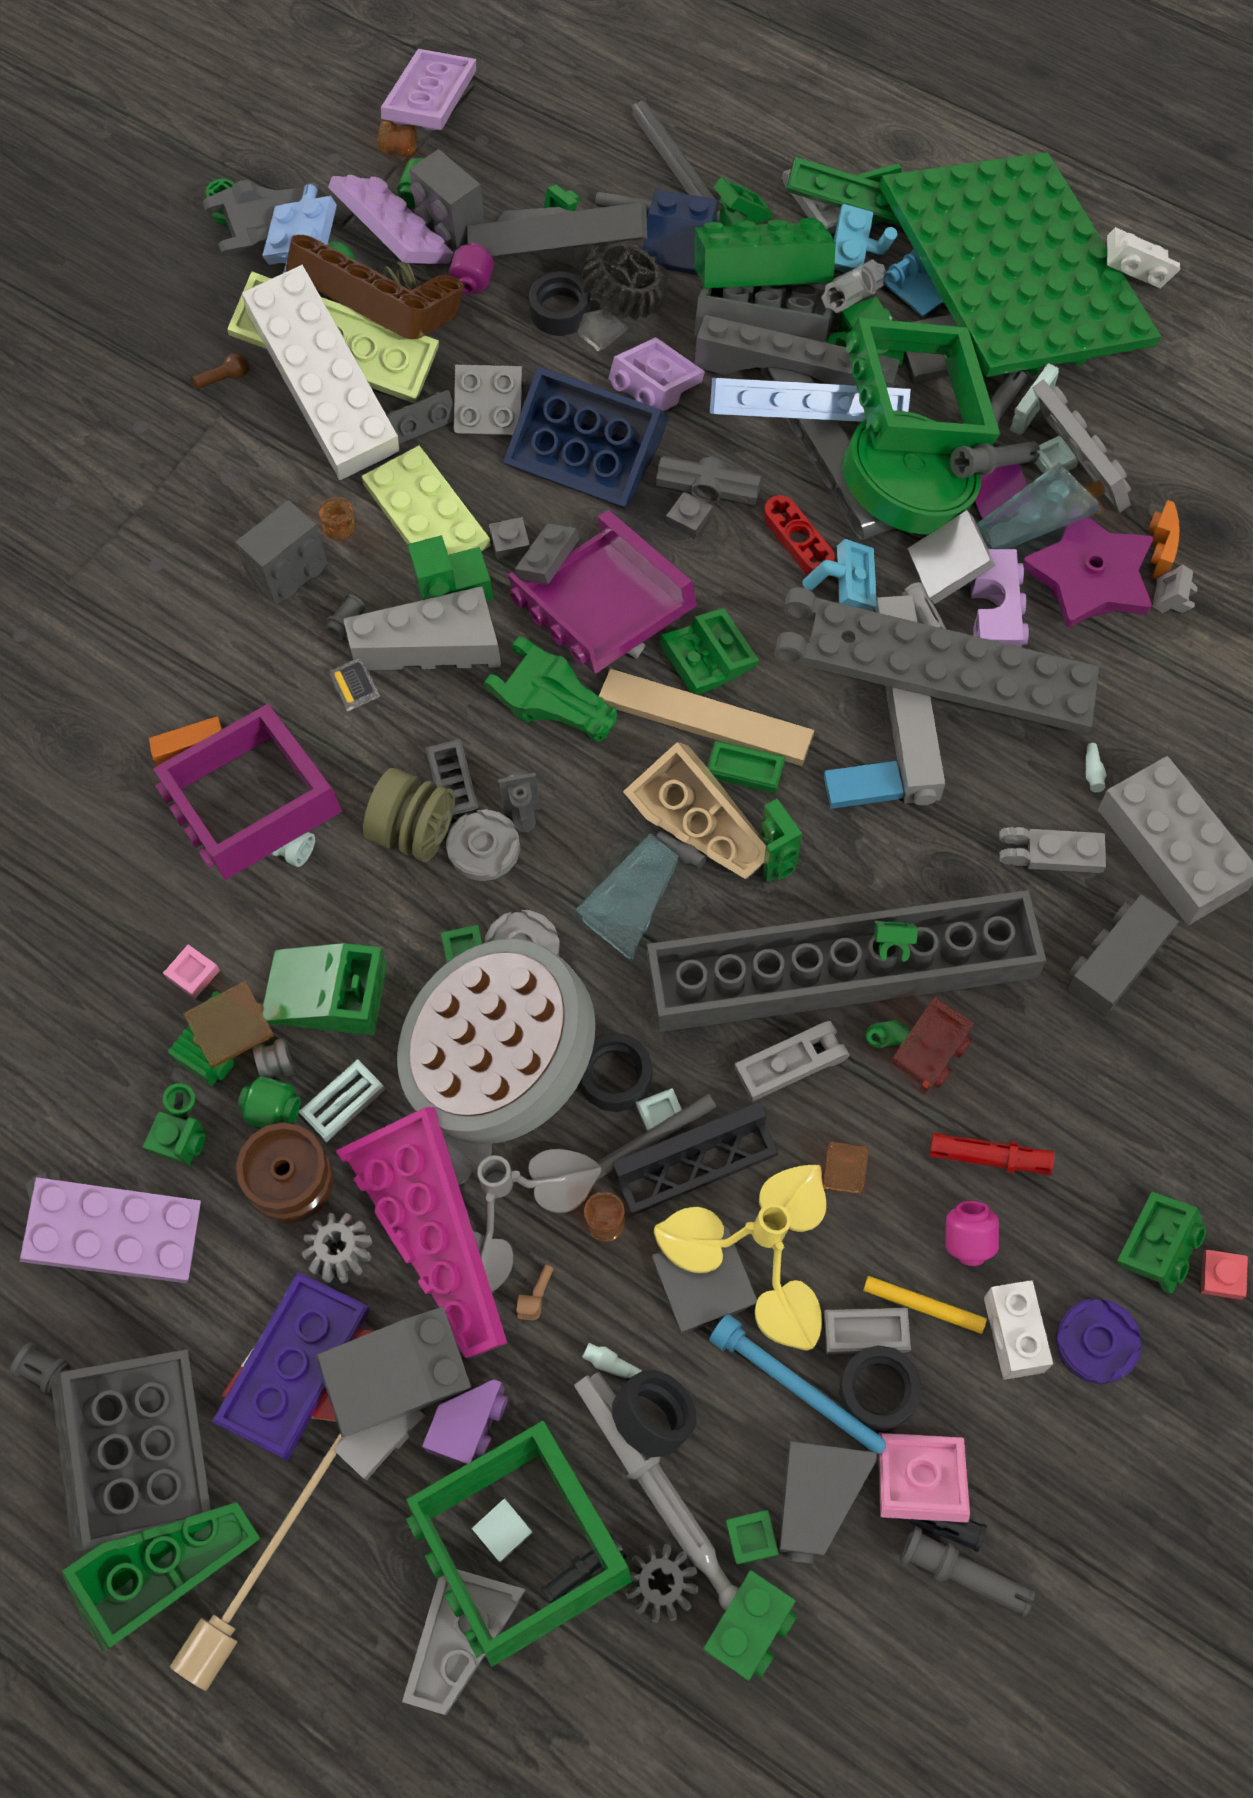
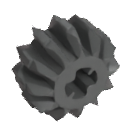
M670 1544L664 1545L662 1558L658 1559L656 1558L654 1547L649 1545L646 1547L647 1556L650 1560L649 1563L646 1564L637 1555L632 1558V1563L641 1570V1574L630 1572L631 1583H639L640 1587L628 1590L626 1597L628 1600H633L643 1596L644 1599L635 1609L638 1615H642L650 1604L654 1606L651 1621L658 1623L660 1608L666 1607L668 1618L673 1622L677 1620V1614L673 1607L675 1602L685 1611L691 1609L690 1602L681 1594L682 1592L691 1595L697 1594L698 1586L683 1583V1580L694 1577L697 1574L696 1567H688L682 1571L679 1569L687 1559V1554L684 1551L679 1553L674 1562L669 1560L671 1555ZM662 1571L664 1577L672 1576L674 1580V1586L668 1585V1590L671 1592L662 1596L658 1589L651 1590L649 1588V1581H655L653 1574Z

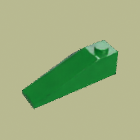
M236 1502L160 1527H154L137 1534L102 1543L61 1571L80 1616L101 1650L105 1651L253 1545L260 1537Z

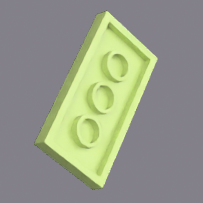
M420 445L361 476L363 485L407 545L442 535L448 555L480 547L481 551L491 546L488 535Z

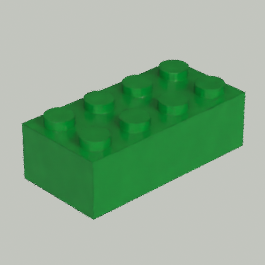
M804 218L800 220V223H787L785 220L775 219L768 221V224L755 225L752 221H739L736 223V226H723V224L718 222H708L704 224V227L694 228V268L704 288L833 282L836 242L823 223L817 219Z

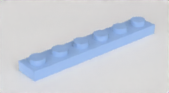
M712 378L711 414L861 422L866 419L864 409L859 402L858 387L854 385ZM887 387L893 411L908 412L911 389Z

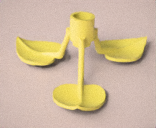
M820 1165L793 1167L769 1178L762 1186L759 1194L761 1210L755 1222L746 1223L744 1228L727 1239H722L724 1226L721 1220L712 1211L701 1207L684 1208L671 1215L665 1221L655 1225L654 1235L662 1252L675 1265L693 1273H707L717 1269L723 1260L721 1247H729L748 1234H752L754 1240L759 1245L773 1248L772 1286L774 1290L764 1292L757 1300L754 1312L757 1325L766 1337L776 1343L801 1350L814 1348L819 1339L822 1325L818 1299L810 1287L801 1281H790L782 1287L780 1284L781 1254L784 1248L782 1241L788 1229L797 1232L812 1230L824 1218L826 1196L822 1184Z

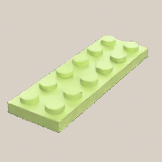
M251 272L243 292L271 278ZM241 295L228 326V334L267 349L246 312L243 296ZM321 297L370 387L411 403H416L438 350L439 340L428 336H423L419 339L404 338L347 306Z

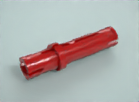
M933 1132L930 1158L994 1166L1005 1169L1006 1173L1014 1174L1016 1170L1051 1176L1054 1165V1150L1019 1146L1018 1142L1009 1141V1144L995 1143Z

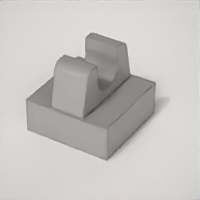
M1181 565L1158 577L1152 607L1162 613L1170 609L1184 613L1194 608L1195 603L1189 600V596L1197 592V586L1192 582L1193 571L1185 565Z

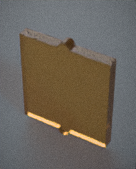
M245 981L183 1013L195 1035L193 1042L201 1047L212 1069L274 1036L262 1013L264 1011L263 1005L256 1002Z

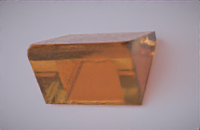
M829 1142L826 1152L823 1188L863 1193L869 1148L866 1146Z

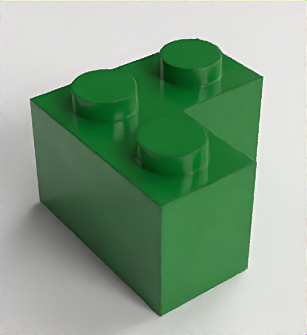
M442 535L408 544L421 600L481 586L486 602L493 600L491 580L480 547L448 555Z

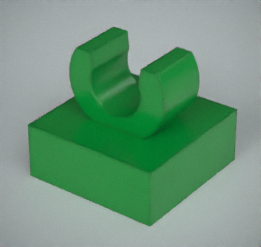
M556 184L547 188L543 208L560 207L571 212L576 211L581 197L572 190L565 192Z
M875 921L874 937L877 942H881L878 950L880 958L887 960L888 948L897 945L901 947V960L908 961L910 949L907 944H917L918 928L916 925L905 922Z

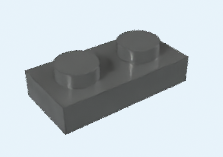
M547 523L515 568L518 578L548 585L579 541L580 537L577 528Z

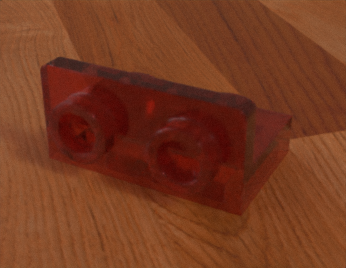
M934 997L890 1062L920 1082L922 1085L918 1090L925 1094L932 1085L939 1089L952 1071L946 1065L953 1054L960 1058L973 1040L967 1034L974 1023Z

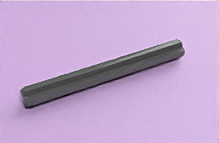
M640 101L638 104L635 103L632 106V116L687 193L693 196L715 199L645 101Z

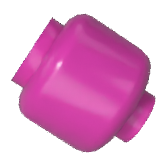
M965 1201L959 1203L946 1216V1250L951 1256L959 1259L962 1264L968 1266L981 1265L985 1260L992 1258L998 1252L999 1218L982 1202Z

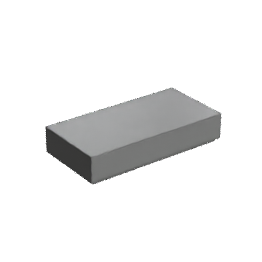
M908 1308L824 1311L826 1354H857L862 1349L878 1345L895 1348L901 1353L910 1352L911 1350Z

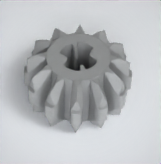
M329 1213L327 1215L328 1224L324 1227L321 1222L314 1221L313 1227L318 1232L316 1235H304V1241L311 1247L304 1250L302 1255L305 1260L312 1261L309 1270L314 1275L322 1272L323 1280L330 1283L337 1273L339 1280L342 1283H346L348 1281V1270L352 1269L356 1275H361L363 1270L359 1266L358 1261L367 1262L371 1260L372 1256L365 1248L372 1245L373 1242L370 1235H363L366 1226L362 1221L353 1224L352 1216L345 1213L338 1223L334 1213ZM338 1241H342L345 1249L342 1252L337 1249L338 1254L333 1255L330 1250L333 1244L338 1246Z

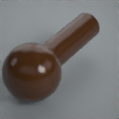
M231 353L225 357L222 365L192 376L190 381L193 388L197 390L227 377L241 378L248 373L249 363L242 354Z

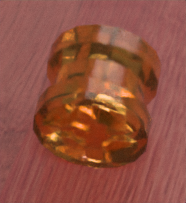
M332 497L321 504L319 518L322 522V531L325 536L335 541L349 538L356 529L353 507L350 502L344 498Z

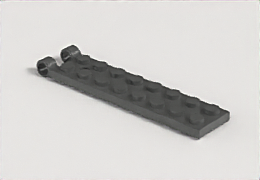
M796 587L787 591L783 608L785 614L794 619L811 620L813 625L809 643L806 642L803 636L797 633L784 632L778 635L774 656L783 663L799 664L1079 733L1088 734L1092 728L1099 666L815 598V595L805 588ZM841 636H850L854 639V642L847 643Z

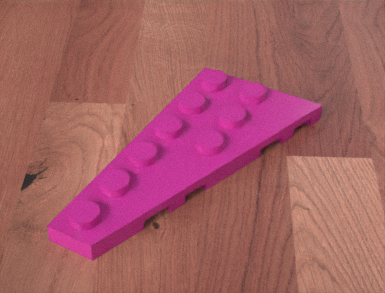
M425 1107L336 1150L342 1162L348 1161L355 1172L356 1177L354 1181L359 1189L367 1191L376 1206L374 1213L404 1261L412 1263L421 1277L418 1283L424 1293H431L439 1308L444 1306L456 1344L465 1358L474 1357L507 1344L443 1132L439 1127L435 1107Z

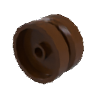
M285 1122L267 1125L252 1134L240 1149L236 1163L237 1182L255 1209L269 1220L286 1224L304 1221L319 1212L330 1198L334 1184L332 1163L315 1135L302 1126Z

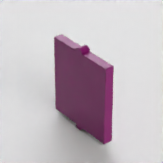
M1019 464L997 467L990 474L981 475L980 491L974 501V506L982 525L1004 520L1012 522L1013 518L1036 514V505Z

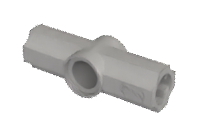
M872 259L836 277L833 282L825 286V292L821 297L825 308H830L838 313L859 300L875 294L876 290L883 286L884 278L887 276L884 265L878 264Z

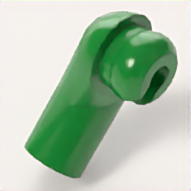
M896 1020L872 1024L867 1029L865 1035L867 1043L874 1048L899 1045L912 1056L916 1055L925 1042Z

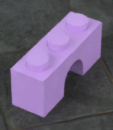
M988 549L996 566L970 582L971 598L988 599L998 607L994 609H978L973 627V635L1022 647V645H1027L1029 637L1028 624L1022 623V615L1026 611V594L1020 593L1019 586L1022 585L1024 578L1023 563H1018L1017 549Z

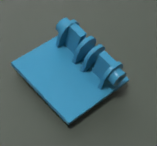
M915 250L905 255L898 264H892L886 272L887 276L884 278L883 284L922 318L944 303Z

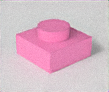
M188 944L163 974L169 981L196 999L220 969L214 962Z

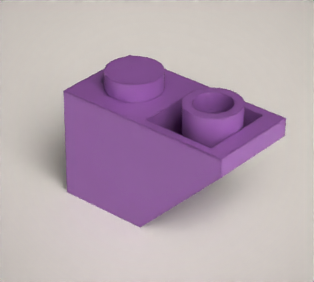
M493 1379L438 1405L422 1446L425 1451L461 1466H465L488 1453L493 1439L487 1436L493 1419L500 1421L508 1401V1397L503 1395L505 1389L502 1382Z

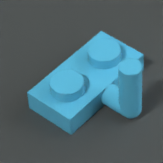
M843 204L839 210L834 241L836 242L834 270L847 273L864 264L866 251L884 255L897 237L896 229L888 227L879 241L869 238L873 212Z
M844 539L837 545L838 563L831 560L823 561L803 579V586L808 590H813L828 575L837 577L840 604L873 611L877 602L874 548Z

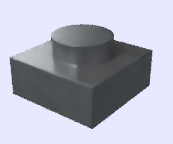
M683 492L666 515V524L696 538L713 515V506Z
M523 517L489 524L497 560L527 553L530 544Z

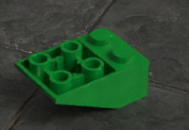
M340 943L275 950L260 1022L374 1036L387 970V962L382 948Z

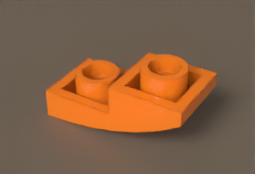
M1167 500L1162 513L1155 511L1148 528V532L1154 533L1150 547L1154 548L1155 551L1150 563L1156 564L1152 576L1156 580L1158 577L1170 572L1179 543L1178 514L1175 503Z

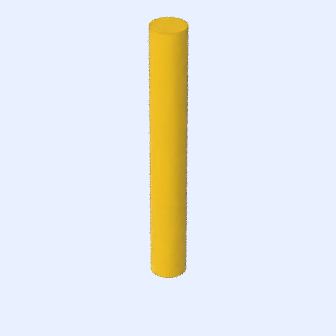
M871 1276L867 1277L863 1289L864 1292L980 1334L983 1333L987 1321L985 1317Z

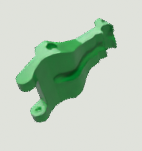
M517 637L511 645L514 653L524 659L508 681L505 683L498 676L490 674L483 683L484 687L510 708L517 718L526 723L541 719L560 721L585 732L595 742H600L607 738L610 730L617 723L616 706H609L602 697L595 695L594 692L581 685L563 656L550 654L524 637Z

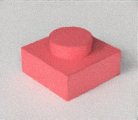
M1205 1250L1202 1253L1200 1294L1243 1300L1247 1295L1248 1256Z

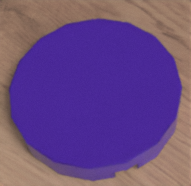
M1089 1299L1082 1300L1065 1313L1058 1324L1056 1345L1059 1357L1071 1373L1083 1381L1100 1385L1116 1382L1133 1370L1141 1354L1139 1338L1141 1335L1137 1323L1127 1310L1112 1301Z

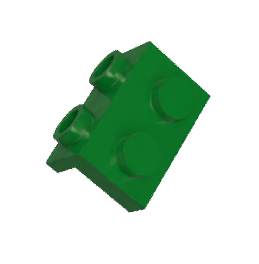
M750 1570L703 1650L740 1675L745 1681L749 1682L753 1674L761 1679L775 1656L767 1650L776 1634L784 1639L798 1616L791 1611L796 1600Z

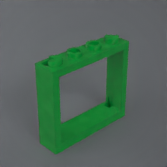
M870 318L857 319L854 327L847 334L848 337L845 341L847 347L845 350L849 353L852 364V376L857 383L859 402L864 409L867 421L866 428L870 432L874 449L952 454L957 447L968 446L971 449L977 444L988 443L993 446L1000 436V432L967 327ZM876 349L943 355L963 424L895 419Z
M544 1421L406 1499L413 1514L406 1521L416 1541L419 1542L424 1538L426 1539L431 1552L424 1556L436 1580L445 1576L451 1590L444 1593L449 1606L456 1618L463 1614L465 1615L471 1629L464 1632V1635L476 1658L485 1654L491 1667L632 1582L625 1560ZM540 1456L605 1571L495 1638H492L431 1519Z

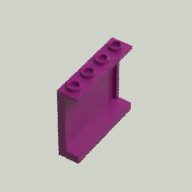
M610 510L598 516L601 533L571 551L548 585L531 581L523 583L513 572L508 574L512 587L509 594L515 605L520 609L524 607L537 626L547 628L551 637L559 646L564 644L569 649L574 660L579 665L585 664L594 674L697 606L692 580Z

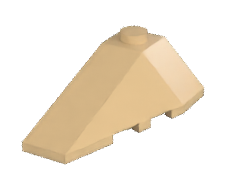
M679 742L675 743L623 791L648 821L675 835L681 841L695 846L696 849L706 854L709 858L744 879L750 877L764 864L767 844L711 771L688 745Z

